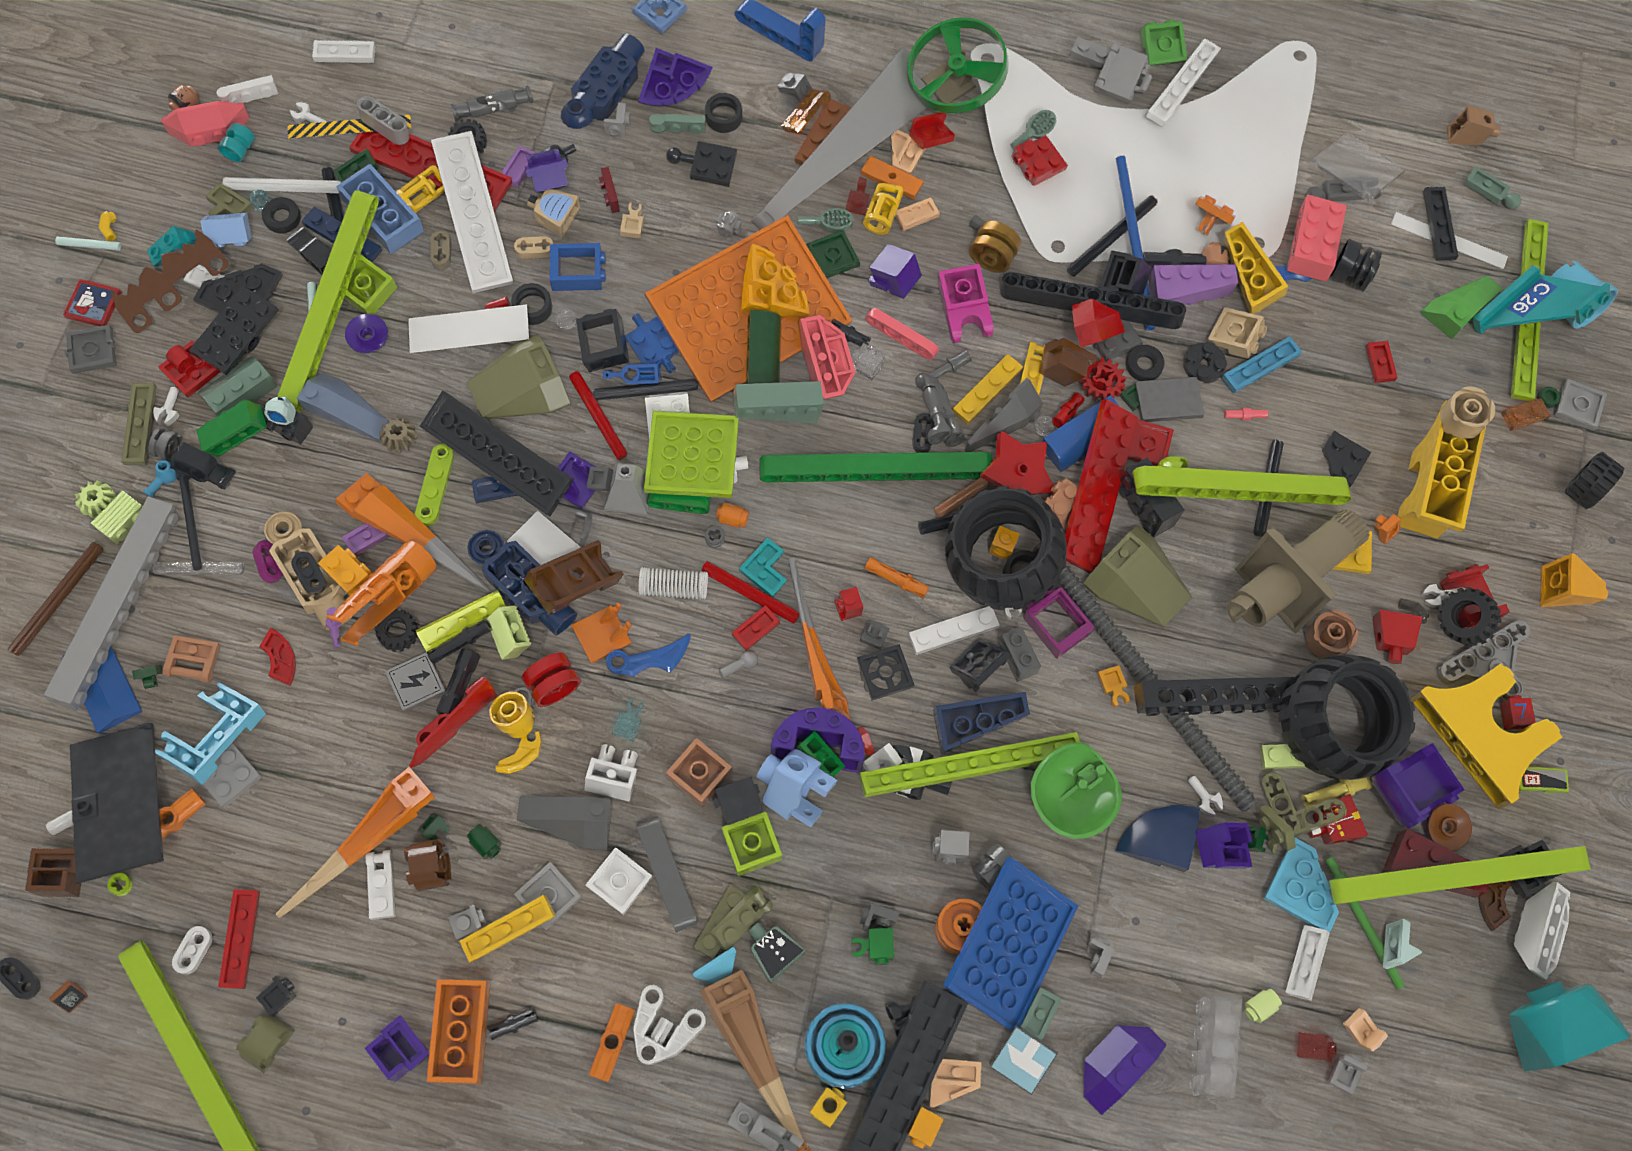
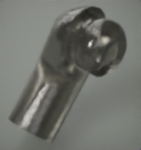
M1403 598L1399 600L1398 609L1411 611L1416 616H1422L1421 624L1427 623L1429 612L1419 602Z

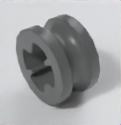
M711 526L706 530L705 541L709 547L718 548L724 543L725 536L721 527ZM716 533H718V534H719V540L715 538V539L712 541V540H711V534H712V535H715Z

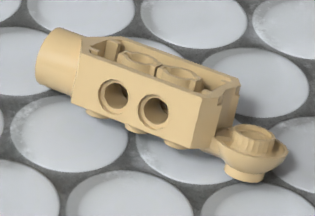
M290 512L273 514L268 518L264 527L266 538L273 544L269 551L306 613H315L324 629L330 630L326 626L327 610L332 607L338 609L345 601L344 596L346 592L318 564L326 554L311 529H302L300 519ZM282 528H289L286 533H279ZM299 552H308L314 557L327 583L322 593L311 595L304 590L291 565L294 555ZM303 563L301 568H306L308 563ZM314 581L311 587H316L319 582ZM350 617L348 620L342 623L341 626L348 622L352 617Z

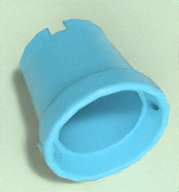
M1575 260L1572 261L1574 263L1572 267L1565 264L1552 275V277L1596 286H1602L1606 283ZM1610 284L1611 296L1609 301L1605 305L1600 306L1590 318L1581 324L1576 322V317L1566 318L1567 322L1572 328L1578 329L1595 320L1614 301L1617 296V288Z

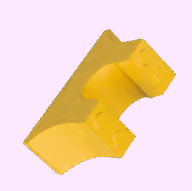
M1441 409L1425 438L1412 451L1408 470L1417 472L1419 475L1411 494L1405 498L1398 512V517L1401 518L1400 527L1436 539L1447 529L1462 532L1465 529L1486 430L1485 427L1474 438H1459L1448 434L1442 429Z
M1502 663L1467 685L1450 689H1438L1427 686L1410 699L1497 809L1508 806L1519 799L1520 782L1528 766L1540 753L1563 738L1558 726L1548 719L1536 722L1520 730L1518 733L1506 732L1495 723L1492 716V707L1495 700L1505 695L1516 683V680L1513 678V672L1508 667L1503 666Z

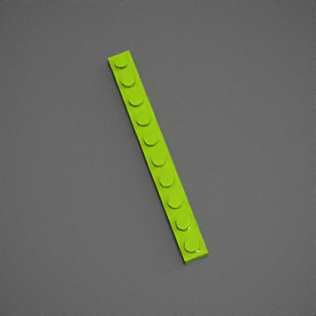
M1528 219L1525 223L1521 275L1533 265L1540 269V274L1545 275L1548 236L1547 222ZM1541 322L1517 325L1511 398L1532 402L1535 399Z
M1077 732L860 772L859 779L864 796L870 797L1038 765L1045 757L1059 747L1081 742Z

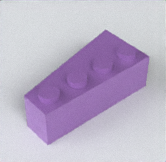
M1154 265L1149 276L1151 297L1178 301L1184 305H1192L1202 300L1209 301L1230 296L1238 284L1236 265Z

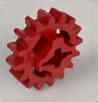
M1103 357L1100 358L1099 362L1096 360L1094 364L1088 366L1086 377L1079 380V383L1083 384L1081 390L1088 391L1087 397L1093 395L1094 401L1098 398L1104 400L1110 395L1113 398L1115 396L1119 397L1125 387L1126 377L1122 376L1124 369L1118 370L1119 363L1111 364L1112 359H1109L1108 362H1104ZM1116 381V386L1113 388V382Z

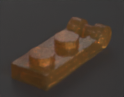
M816 89L810 90L783 123L782 128L784 131L799 134L809 120L815 116L822 104L830 101V93Z

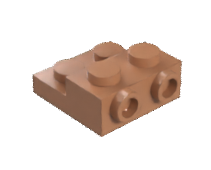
M1067 478L1062 481L1058 480L1051 488L1053 493L1050 498L1046 497L1044 499L1058 516L1065 534L1078 486Z

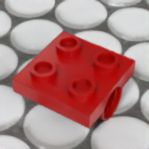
M192 340L184 347L181 345L171 347L166 353L167 360L158 366L160 371L187 398L220 373L219 370L190 353L189 350L194 345Z

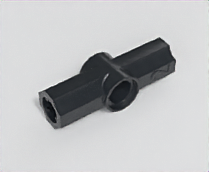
M1170 249L1165 252H1143L1144 261L1152 269L1154 265H1206V256H1203V254L1183 253L1179 249Z

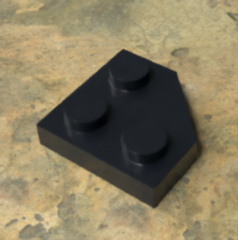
M1333 431L1322 449L1324 458H1327L1330 467V475L1345 477L1349 487L1352 486L1371 454V451L1336 431Z

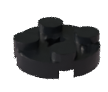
M1210 341L1198 343L1190 347L1183 363V368L1189 377H1197V380L1204 381L1203 383L1206 384L1217 381L1227 366L1223 352ZM1202 360H1206L1209 362V366L1207 367L1205 364L1201 365L1200 363Z

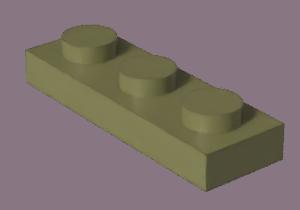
M731 885L728 887L693 946L695 950L712 960L716 958L721 947L710 932L747 894Z

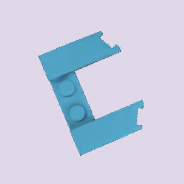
M220 682L217 683L220 689L219 692L207 697L204 691L197 695L200 700L224 715L200 743L193 748L164 731L161 738L168 741L164 752L155 750V753L160 758L201 785L218 768L214 762L245 728L251 731L266 715L259 704Z

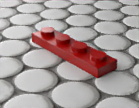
M233 889L218 988H246L260 896L258 890Z

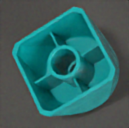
M1557 981L1526 993L1530 1003L1514 1009L1509 1014L1514 1041L1524 1072L1558 1067L1631 1037L1612 1008L1591 984H1582L1565 989L1562 981Z

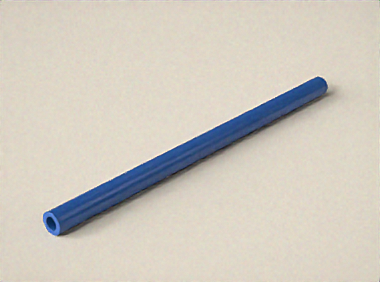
M1121 155L1115 159L1132 256L1144 260L1126 156ZM1148 282L1143 294L1145 296H1150ZM1144 324L1146 331L1156 329L1155 326Z

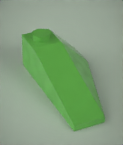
M1485 276L1433 299L1420 314L1450 339H1453L1503 288L1489 276Z

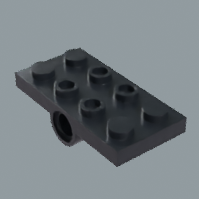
M241 285L189 351L197 358L223 374L228 375L245 352L250 353L257 347L260 341L259 334L279 310L277 306Z

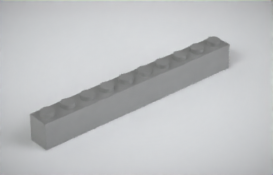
M147 497L44 693L45 698L50 703L77 711L79 706L84 704L87 698V690L96 681L97 671L100 665L107 660L108 650L111 644L116 642L121 624L126 622L132 603L134 604L138 599L141 585L146 583L152 564H155L158 560L161 546L166 544L171 527L175 526L178 521V513L173 504Z

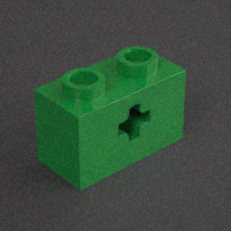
M815 731L794 748L821 762L822 764L819 769L831 777L837 775L845 767Z

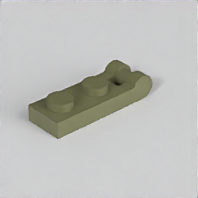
M760 887L753 888L710 932L723 950L728 951L763 914L772 909L773 904L769 899L764 898V892ZM756 902L758 905L753 909L751 905Z

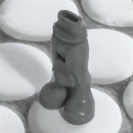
M925 377L922 388L924 400L930 413V418L934 421V427L927 435L928 442L930 444H939L945 441L948 447L958 446L965 440L963 430L955 419V413L950 407L948 395L943 390V385L939 384L938 378Z

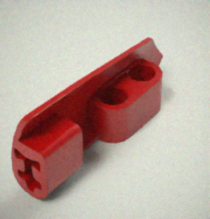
M482 676L465 690L466 697L450 714L444 713L437 716L419 731L416 736L418 747L415 749L413 759L409 764L410 768L422 764L457 734L460 727L498 697L487 678Z

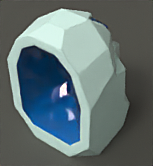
M286 397L271 399L266 403L264 411L268 420L282 425L292 423L296 413L295 407Z

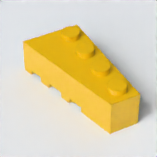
M1243 221L1224 233L1223 243L1228 249L1231 265H1236L1238 284L1248 312L1255 314L1284 297L1287 293L1288 285Z

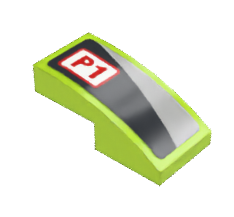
M1528 767L1520 782V792L1569 793L1567 770Z

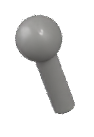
M745 651L741 655L740 660L720 669L719 675L724 678L744 667L748 669L755 667L758 663L756 653Z

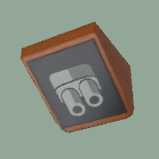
M66 981L49 997V1000L65 1012L71 1013L88 997V994L78 983Z

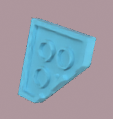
M1295 838L1296 848L1289 851L1286 850L1263 899L1310 926L1325 929L1330 933L1339 914L1329 892L1331 889L1324 871L1322 872L1316 849Z

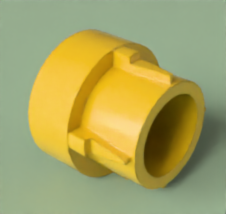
M506 692L498 696L491 704L489 715L492 722L501 732L507 733L510 737H526L534 726L533 717L535 716L532 713L533 709L522 694Z

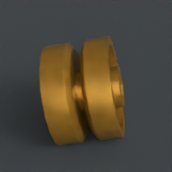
M986 221L980 226L968 252L976 264H980V267L991 272L1003 273L1009 270L1022 242L1016 231L1008 225L996 221Z

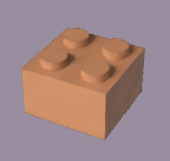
M696 738L669 768L666 776L667 780L703 808L716 793L715 789L720 788L732 774V766Z

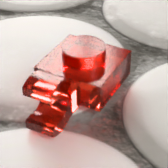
M859 177L857 190H850L846 210L850 213L866 215L870 194L865 193L867 178Z

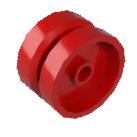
M563 652L553 653L538 660L522 674V681L528 690H533L531 696L538 707H546L559 702L573 693L581 683L576 671L570 669L571 663Z

